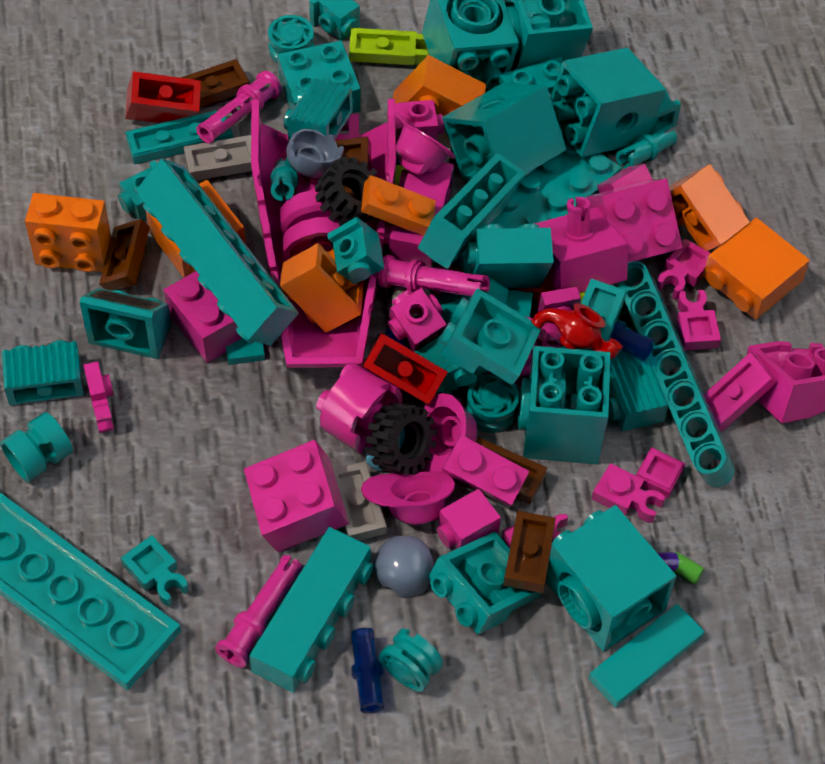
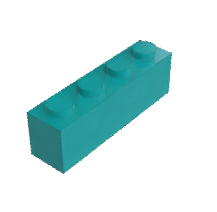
M496 153L434 216L417 249L428 255L433 261L449 269L466 250L467 242L472 241L476 229L489 225L510 203L526 172Z
M328 527L249 655L252 673L292 693L296 691L300 682H308L316 667V661L314 660L321 648L326 650L329 647L336 632L334 625L340 616L346 617L355 601L353 593L359 584L364 586L372 574L374 564L371 563V546Z

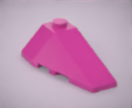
M775 341L750 345L748 347L747 354L752 352L757 355L778 381L759 398V403L781 423L811 418L825 411V348L822 343H810L808 349L791 348V343L786 341Z

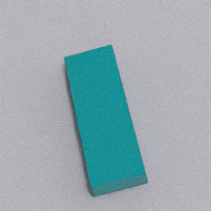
M218 110L125 131L133 163L138 164L184 153V146L206 143L199 137L196 128ZM227 116L223 117L221 121L224 122L228 119ZM231 127L214 141L233 138Z
M677 603L591 671L588 679L616 708L702 639L705 631Z

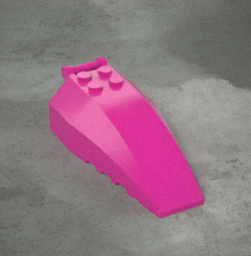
M253 99L251 115V168L269 275L281 289L282 266L285 261L283 259L280 208L286 202V196L283 197V201L276 200L272 196L270 175L278 159L283 158V161H286V149L289 143L288 134H284L261 123L259 99ZM388 99L386 123L364 134H359V114H350V118L347 119L342 130H340L349 131V134H338L335 140L368 137L371 142V170L374 168L378 172L375 177L395 184V99ZM373 217L367 225L379 233L383 256L385 229L389 222ZM377 273L364 280L361 315L327 333L316 323L311 322L293 299H288L299 314L281 333L287 368L345 367L349 363H354L358 366L363 365L378 286Z

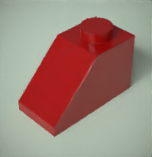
M133 71L127 87L125 119L162 123L198 115L200 110L201 80Z
M382 332L363 363V367L428 405L448 371Z

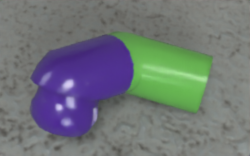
M657 552L673 572L694 585L705 570L704 567L681 553Z

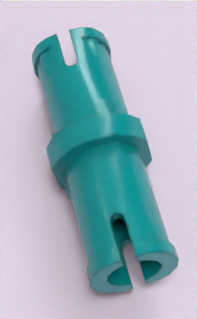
M665 125L652 134L639 136L634 144L617 152V163L621 166L628 162V164L623 166V169H626L629 166L656 159L659 152L677 143L678 137L676 132L672 130L665 133L671 129L670 126Z
M286 157V161L280 158L277 160L275 168L270 175L272 183L271 194L276 200L283 201L284 196H286V200L293 197L294 189L297 187L299 179L297 171L291 166L288 158Z

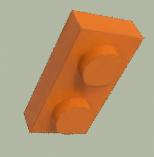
M370 175L364 182L361 212L424 236L434 218L436 200Z

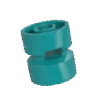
M44 412L28 422L27 431L16 430L0 441L5 457L17 474L27 483L44 473L48 462L57 464L74 451L65 431L48 412Z

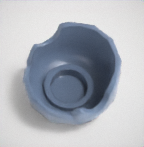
M302 129L294 133L286 149L287 158L291 166L302 176L309 178H320L335 160H340L344 152L343 146L337 147L333 134L323 135L311 129Z
M394 536L379 547L373 564L376 577L384 588L388 587L394 590L401 598H410L423 594L431 586V579L428 576L435 564L429 547L423 541L414 536Z

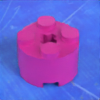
M349 363L341 371L340 377L332 389L325 390L318 398L316 409L321 412L320 427L361 454L364 447H372L371 443H366V436H372L373 431L369 430L368 426L369 423L376 424L377 421L373 418L376 412L382 413L381 407L384 405L390 406V403L402 404L403 396L397 386L363 366Z

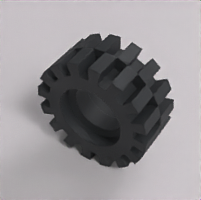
M341 157L339 161L335 160L319 178L318 184L315 186V192H319L315 196L316 201L324 203L320 209L323 213L326 211L331 213L328 217L331 221H334L336 218L340 219V226L356 217L366 224L373 218V216L361 212L364 182L370 175L375 176L378 172L374 168L371 171L366 169L368 163L365 161L358 165L357 158L351 157L349 161L347 157ZM343 185L350 188L359 200L351 197L345 191Z
M390 403V406L384 405L381 407L382 413L376 412L373 416L377 421L376 424L369 423L368 429L373 431L372 436H366V443L372 444V447L367 449L368 455L375 456L371 461L374 465H378L381 470L414 475L418 473V469L423 470L427 466L424 459L431 460L434 455L429 452L430 447L436 448L437 444L436 441H432V436L437 435V429L430 427L435 423L433 417H428L429 412L426 409H421L418 406L400 403ZM404 428L405 440L402 448L399 449V436Z

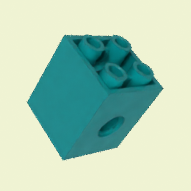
M504 0L429 1L422 29L429 55L486 84V89L491 90L497 87L499 74L511 70L519 45Z
M504 0L519 41L510 71L562 57L563 60L582 57L593 30L584 0Z
M627 47L563 60L551 97L563 137L581 157L628 147L634 144L639 136L649 134L667 89Z
M502 83L442 117L464 181H470L496 153L525 171V176H527L535 168L566 150L563 132L558 124L553 108V99L548 92L547 86Z
M542 346L533 347L529 378L522 379L518 429L524 431L523 457L527 459L598 465L608 421L610 352Z
M614 505L604 512L598 510L592 513L581 527L573 532L566 530L553 540L545 581L559 597L570 617L580 627L585 629L602 652H605L666 611L676 575L617 505Z

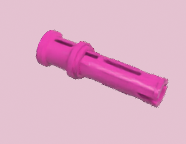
M264 70L260 72L254 82L239 88L237 97L220 108L206 121L200 123L196 128L197 134L204 142L212 143L219 135L234 126L247 114H252V100L249 99L250 97L252 99H259L260 111L268 100L278 98L282 93L280 81L270 71ZM231 112L232 116L222 122L221 119Z
M385 255L383 257L384 269L377 272L378 283L381 287L390 288L392 285L406 287L407 290H411L413 293L422 288L472 296L477 288L489 292L490 280L487 275L432 268L426 266L422 260L413 259L411 262L396 260L392 255Z
M282 556L279 564L247 611H242L235 616L233 628L225 640H219L215 646L216 652L226 662L240 668L247 665L249 662L248 655L267 628L266 624L303 570V565L294 558L291 565H289L291 556Z

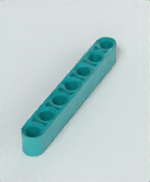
M639 261L628 262L627 280L618 282L619 288L626 290V305L690 459L706 484L711 487L725 486L734 477V463L704 397L658 286L643 263ZM642 280L639 285L632 287L637 281ZM655 309L651 314L644 316L647 311ZM667 338L663 344L656 345L659 340ZM681 367L676 374L668 375L674 368ZM694 398L690 404L681 406L685 399ZM707 428L704 435L694 438V434L698 430ZM721 460L716 468L707 470L710 462Z

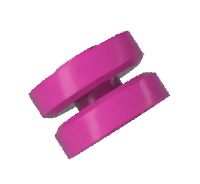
M315 190L298 193L286 200L280 208L284 261L317 243L326 252L334 249L333 242L328 240L327 233L340 227V219L336 218L334 221H331L328 218L331 213L329 211L322 212L320 207L324 203L316 201L315 196L319 192H315Z

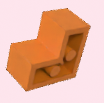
M428 55L394 90L392 99H395V103L434 100L436 114L445 116L484 94L486 84Z
M711 164L682 178L669 187L678 226L684 224L697 245L706 251L720 246L750 223L744 214L742 206L732 197L724 185L723 178L713 169Z
M317 243L283 262L280 281L283 293L288 299H293L304 311L306 317L311 322L316 323L325 333L361 315L364 280L353 284L337 272L334 249L326 252Z

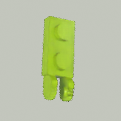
M351 28L349 60L351 62L419 65L429 55L423 34H418L415 31Z

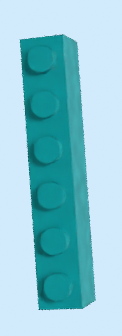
M162 158L136 189V192L145 202L143 204L144 209L150 215L157 218L162 225V233L176 243L181 250L179 252L180 257L187 264L194 267L199 274V282L218 299L217 306L219 309L231 317L237 324V333L249 343L258 342L271 346L299 312L187 168Z

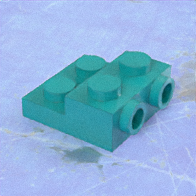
M477 288L469 301L462 297L451 317L457 320L456 324L449 322L438 341L444 344L440 355L472 374L480 365L513 385L521 374L541 328L533 325L527 317Z
M492 532L438 557L428 576L431 579L430 584L434 594L440 598L446 597L455 608L458 622L464 627H471L477 635L505 622L511 611L539 598L541 595L539 592L503 586L510 548L496 532Z

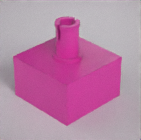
M575 197L576 207H574L573 198L567 201L568 215L534 223L539 225L540 228H551L554 263L546 276V280L554 290L577 286L579 293L585 292L591 278L609 285L627 280L628 243L597 207L590 209L591 203L587 198Z

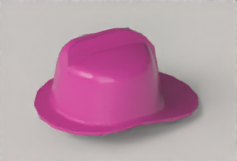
M395 112V115L404 123L396 144V151L399 154L400 164L406 170L417 175H422L425 172L432 173L448 157L453 159L456 157L448 148L420 131L406 118Z
M446 393L434 395L429 405L426 403L424 407L429 412L428 417H433L435 423L430 427L437 429V435L432 436V441H436L437 444L436 448L430 447L429 452L434 455L431 460L424 459L427 466L423 470L418 469L419 473L429 471L443 472L442 468L460 435L474 442L476 441L477 424L473 415L467 408H463L458 399Z
M436 471L420 472L414 475L400 473L379 474L364 481L361 492L363 497L370 502L381 506H388L391 514L398 520L406 524L418 525L439 520L440 510L445 507V498L454 491L455 482L448 474Z

